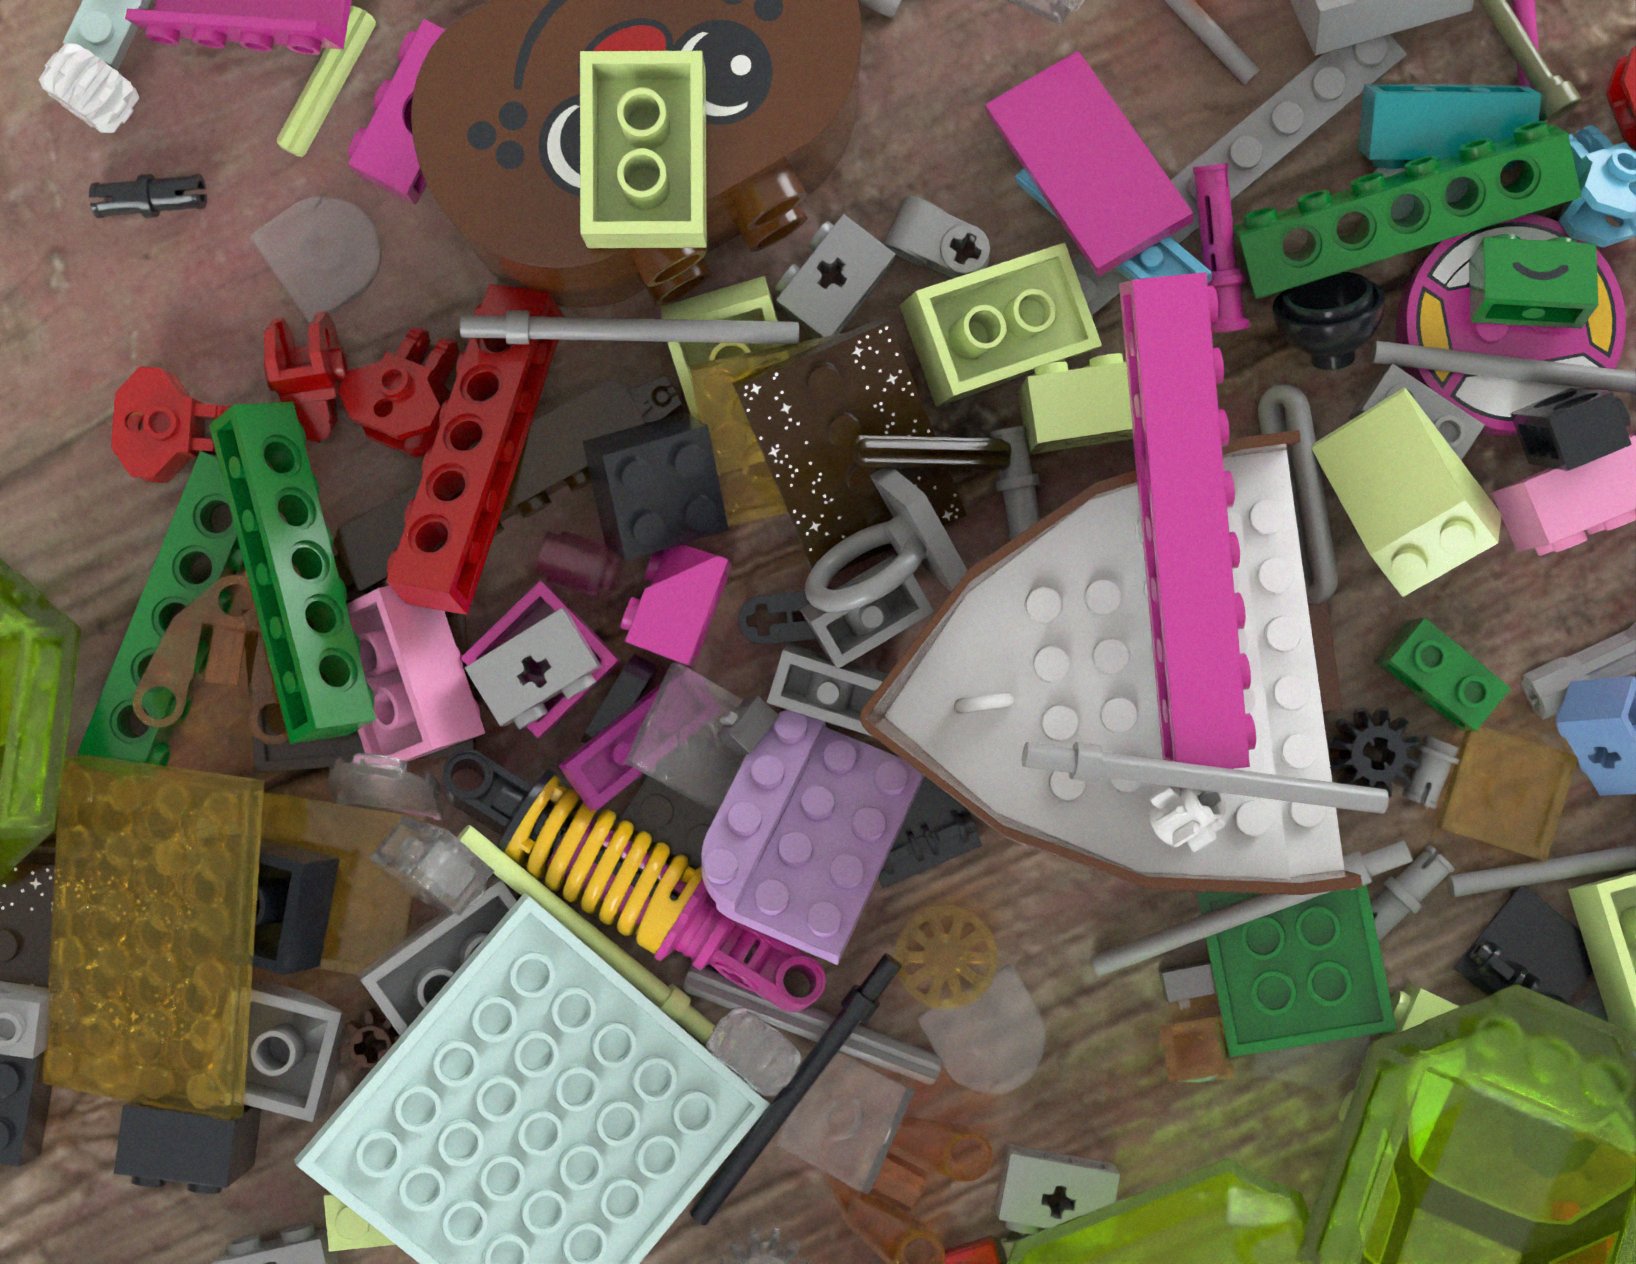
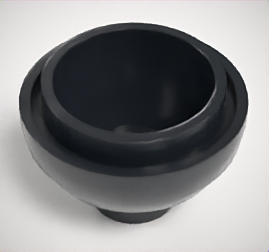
M1341 272L1284 290L1273 302V317L1280 334L1290 345L1311 355V363L1314 367L1322 370H1337L1351 365L1356 358L1355 350L1374 335L1384 317L1385 294L1379 285L1357 273Z

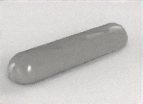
M1275 385L1263 394L1258 404L1260 432L1263 435L1293 430L1300 431L1301 442L1287 449L1307 602L1308 604H1318L1327 601L1334 594L1338 585V572L1320 464L1312 451L1316 440L1311 410L1307 397L1300 389L1292 385Z

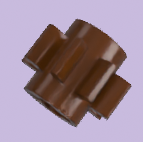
M374 1007L365 1011V1026L354 1020L349 1021L344 1026L347 1032L353 1036L350 1042L339 1048V1053L351 1054L356 1062L352 1068V1073L354 1074L364 1067L374 1068L400 1037L388 1018L378 1019V1013ZM373 1032L376 1039H385L387 1046L378 1054L375 1047H366L365 1039L372 1035Z

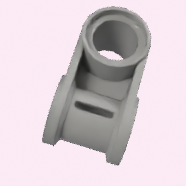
M911 195L905 197L883 243L896 256L911 263L926 266L952 279L985 269L989 263V239L981 229L946 213L928 201ZM966 243L973 244L975 246L974 256L978 259L968 258L964 265L957 263L956 251L953 248L962 250Z

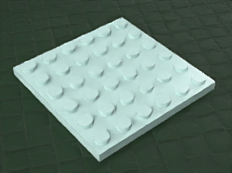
M524 893L310 1140L294 1161L296 1166L420 1264H640L770 1104L544 908Z

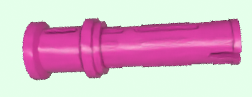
M1229 163L1192 167L1195 175L1203 265L1212 272V280L1207 286H1214L1218 298V319L1216 323H1211L1212 333L1250 328V319L1244 317L1241 284L1246 281V273L1243 272L1242 267L1236 266L1233 216L1228 178Z

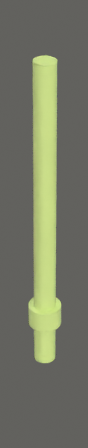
M471 825L466 826L461 831L455 842L518 894L522 896L526 893L653 1004L701 1043L707 1046L714 1041L719 1033V1028L690 1005L691 998L674 984L665 985Z

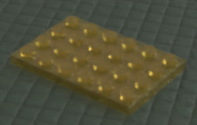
M77 753L65 755L57 816L48 994L53 995L49 1003L51 1017L47 1049L44 1051L43 1084L125 1101H140L145 1105L212 1116L214 1119L228 1122L243 1117L264 780Z

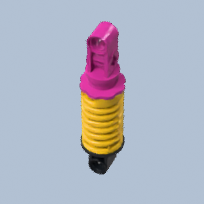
M460 750L446 760L442 772V792L448 803L500 834L497 847L520 866L525 865L527 867L526 871L537 880L545 877V886L549 890L557 892L563 888V897L570 903H575L582 898L581 908L588 914H593L600 909L599 919L606 925H611L618 920L617 930L624 936H630L636 930L634 934H636L638 945L655 955L653 958L661 962L674 949L678 952L681 951L686 957L692 958L693 962L691 965L697 969L702 970L709 964L733 983L755 992L786 1012L793 1013L805 1010L823 993L826 977L821 965L815 959L793 946L738 923L716 909V902L711 898L704 885L701 867L695 870L689 867V860L686 856L677 855L667 865L666 860L670 853L669 846L663 842L657 843L648 853L652 837L645 831L637 833L630 842L629 839L633 834L634 826L627 820L619 822L612 831L611 828L616 820V815L610 809L601 811L595 820L593 816L596 811H590L585 803L582 802L572 816L570 812L576 807L581 797L574 788L569 789L562 785L560 779L556 777V772L548 769L531 785L476 750ZM472 769L480 774L483 783L473 791H462L453 784L451 779L459 770ZM754 946L755 950L747 964H745L744 959L751 947ZM798 971L806 976L810 987L806 997H795L787 992L783 982L785 972Z

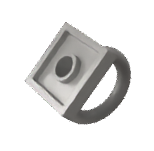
M881 468L870 475L893 519L854 533L836 544L819 559L810 571L805 584L807 600L815 608L825 612H842L870 604L900 586L914 573L920 564L951 592L968 571L925 493L894 468ZM890 543L897 552L898 557L867 580L843 589H827L829 582L835 574L858 556Z

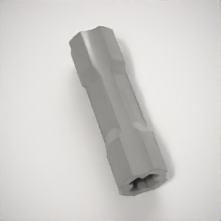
M1636 622L1629 629L1569 657H1560L1523 674V679L1520 680L1521 686L1534 712L1542 720L1555 715L1558 707L1563 704L1570 681L1626 677L1636 674Z

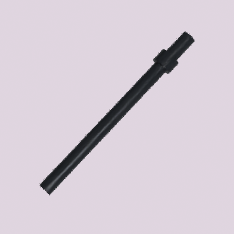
M884 953L860 986L856 984L852 986L841 1001L843 1007L841 1012L690 1210V1215L702 1225L709 1223L859 1023H867L879 1008L880 1002L878 998L902 968V965L895 958Z

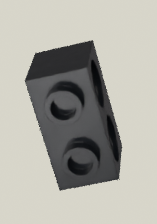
M1570 388L1510 413L1528 464L1570 471L1632 445L1627 429L1631 426L1628 410L1622 400L1614 396L1613 391Z

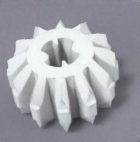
M64 44L45 64V70L39 78L42 88L48 92L49 96L57 100L61 106L68 109L89 126L103 133H114L122 123L125 124L134 112L133 107L139 100L137 90L131 85L130 81L121 76L117 70L109 66L103 59L98 58L88 49H84L78 44Z

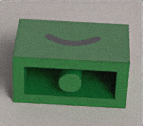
M1513 234L1483 237L1469 262L1470 322L1581 329L1599 305L1596 244L1577 243L1574 239L1568 237H1556L1547 241L1525 240Z

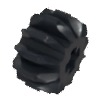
M1378 707L1373 713L1372 718L1366 708L1355 709L1353 715L1355 725L1346 719L1337 720L1335 726L1344 736L1343 740L1336 738L1326 739L1327 747L1339 750L1340 757L1329 759L1330 769L1340 770L1345 768L1337 783L1349 785L1356 783V786L1386 789L1389 798L1392 796L1391 781L1403 788H1407L1410 785L1411 781L1402 769L1403 767H1420L1421 761L1419 759L1407 757V749L1417 747L1420 744V740L1417 736L1401 737L1409 724L1406 718L1399 717L1390 723L1389 709ZM1365 745H1374V748L1381 750V760L1371 761L1369 757L1363 756Z

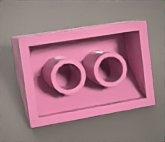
M390 586L378 588L346 604L352 629L360 641V660L366 683L371 687L374 695L376 720L358 730L372 773L485 734L480 718V709L472 695L463 668V661L460 658L462 655L455 644L445 611L408 605Z

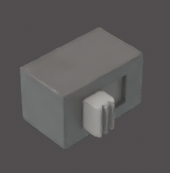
M759 696L745 697L734 712H723L724 715H721L722 718H719L724 726L717 736L737 755L751 754L779 715Z
M1206 960L1158 970L1164 1000L1168 1003L1177 1002V1006L1181 1010L1183 1008L1186 1010L1187 1007L1190 1009L1189 999L1217 993L1211 963Z

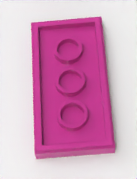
M1079 51L1074 52L985 104L988 117L1098 277L1193 222L1192 210Z

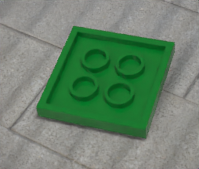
M1367 884L1353 890L1331 891L1206 937L1229 1058L1397 1030ZM1214 891L1197 893L1201 915L1260 894Z

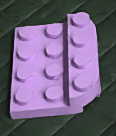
M787 709L778 714L779 717L752 753L746 755L703 842L701 853L702 878L707 892L716 902V909L726 917L838 965L922 784L924 775L900 757L825 727V721Z

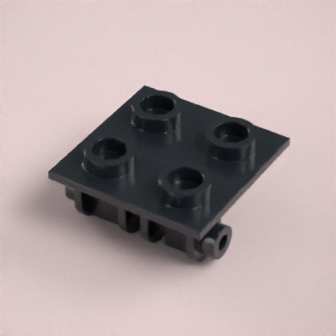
M925 776L878 877L882 888L983 846L974 820L967 808Z
M1519 886L1453 967L1454 970L1487 997L1508 988L1516 987L1566 1008V1004L1593 972L1581 931L1526 886Z

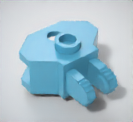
M1593 125L1583 127L1582 130L1575 131V137H1573V134L1569 135L1582 197L1564 203L1558 222L1570 238L1586 243H1594L1596 246L1604 248L1636 237V151L1632 150L1626 142L1613 145L1606 135H1602V130H1599L1597 126L1593 127ZM1605 217L1615 219L1620 227L1610 225Z

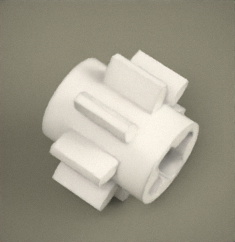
M1159 785L1160 791L1150 797V801L1154 806L1150 809L1149 817L1155 833L1162 841L1175 847L1187 841L1189 847L1195 852L1217 839L1215 832L1225 826V822L1221 818L1226 812L1225 801L1220 792Z

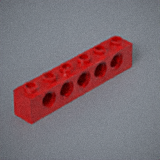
M496 284L488 285L483 302L474 311V315L506 316V310L530 311V316L564 317L550 293ZM470 338L466 351L460 354L456 364L457 378L450 398L444 401L440 409V427L433 447L426 452L423 458V476L415 498L411 499L406 507L405 528L398 548L391 553L387 563L386 582L406 604L468 615L559 339H530V344H506V338ZM496 393V394H495L493 397H491L490 399L485 400V399H486L488 396H490L491 394ZM479 442L477 446L468 450L472 444ZM463 491L458 498L450 501L456 493ZM446 541L442 548L432 552L439 543Z

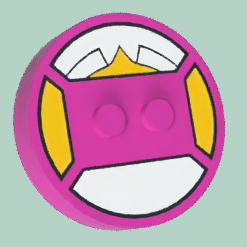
M1527 214L1441 241L1420 260L1409 276L1401 294L1396 318L1397 343L1609 369H1616L1624 345L1626 315L1622 293L1612 269L1597 249L1599 305L1581 329L1470 322L1469 262L1483 237L1513 234L1525 240L1547 241L1556 237L1570 238L1559 222L1539 215ZM1574 239L1577 243H1586V242H1583V241ZM1404 367L1406 373L1483 423L1485 426L1480 432L1481 434L1494 436L1518 435L1510 413L1570 388L1588 389Z

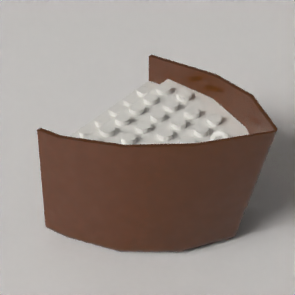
M1293 430L1230 440L1227 446H1222L1224 471H1230L1235 489L1234 505L1227 508L1229 532L1236 533L1240 547V564L1238 568L1233 569L1234 591L1241 594L1245 606V627L1238 629L1240 653L1246 654L1251 671L1250 688L1243 690L1245 714L1250 713L1255 724L1256 747L1253 750H1249L1250 767L1236 768L1235 770L1332 782L1323 712L1342 710L1328 601L1318 604H1308L1287 457V449L1301 442L1300 431ZM1136 470L1095 482L971 567L871 696L860 713L862 727L869 734L1003 837L1149 889L1307 895L1362 887L1361 875L1344 870L1335 807L1221 793L1226 805L1225 815L1221 818L1225 822V826L1215 832L1216 840L1193 852L1187 841L1175 847L1162 841L1155 833L1149 817L1150 809L1154 806L1150 801V797L1160 791L1159 784L1099 777L1097 782L1070 779L1067 772L1022 766V753L1026 742L1072 748L1075 742L1101 745L1103 752L1163 760Z

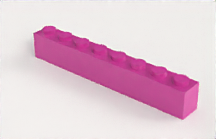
M1206 272L1133 279L1120 283L1119 289L1163 760L1228 769L1250 767L1249 750H1253L1256 747V729L1252 715L1250 713L1245 714L1243 690L1250 688L1251 671L1246 654L1240 653L1238 629L1245 627L1246 614L1241 594L1234 591L1233 569L1238 568L1240 564V547L1236 533L1229 532L1227 508L1234 505L1235 489L1230 471H1224L1222 446H1227L1229 442V423L1225 410H1218L1216 385H1221L1223 382L1224 364L1220 349L1213 348L1211 323H1216L1218 319L1217 293L1214 286H1207Z

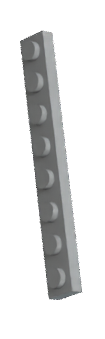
M1388 34L1321 55L1170 180L1193 212V222L1173 233L1170 237L1180 245L1199 229L1195 175L1192 167L1229 163L1230 200L1233 201L1363 93L1364 84H1374L1401 62L1407 55L1406 52ZM1083 254L1072 261L1092 317L1120 294V283L1129 281L1116 268L1098 277Z

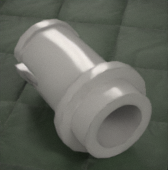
M1427 735L1424 745L1419 744L1416 748L1421 751L1418 758L1421 761L1420 767L1414 768L1410 778L1411 783L1402 796L1436 809L1437 800L1452 763L1457 765L1459 763V759L1455 758L1459 747Z

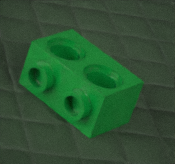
M1426 618L1408 620L1374 661L1458 731H1477L1511 689Z

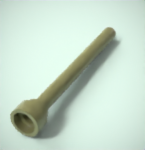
M1479 0L1534 87V90L1542 94L1539 119L1547 121L1549 124L1577 107L1582 102V98L1571 81L1564 82L1560 75L1554 76L1508 2L1506 0Z

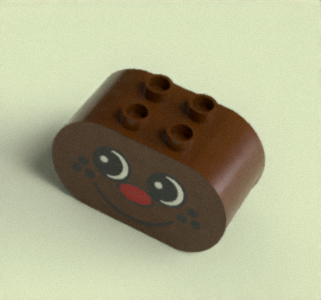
M491 0L463 16L446 29L430 48L418 73L413 91L411 123L414 147L424 179L443 212L478 258L507 285L550 293L556 304L562 307L589 308L615 304L630 298L646 289L655 306L671 303L690 293L710 278L712 271L703 258L708 252L741 234L751 252L760 251L784 239L807 221V216L800 203L806 196L814 192L833 172L847 148L855 124L862 41L861 14L858 0ZM580 51H703L706 68L707 248H587L580 234Z

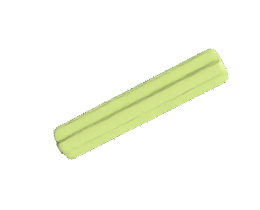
M351 6L344 49L325 48L277 137V143L287 152L299 157L306 155L376 26L373 16L365 10Z

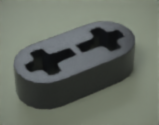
M805 591L759 595L750 598L744 603L739 612L738 624L740 631L748 640L755 644L768 645L817 640L806 621L793 622L792 612H799L800 609L810 604ZM766 605L770 614L787 613V623L773 624L769 628V635L759 636L757 627H748L747 617L756 615V606Z
M634 653L587 727L581 742L586 744L603 728L640 700L653 680L658 667Z

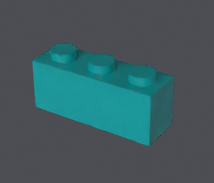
M1364 84L1358 150L1369 160H1373V166L1389 169L1405 168L1404 165L1407 163V160H1415L1426 156H1437L1438 161L1460 154L1458 148L1468 142L1491 138L1493 143L1514 137L1513 130L1517 127L1539 121L1542 94L1527 85ZM1520 159L1510 161L1503 169L1515 168V161H1520Z

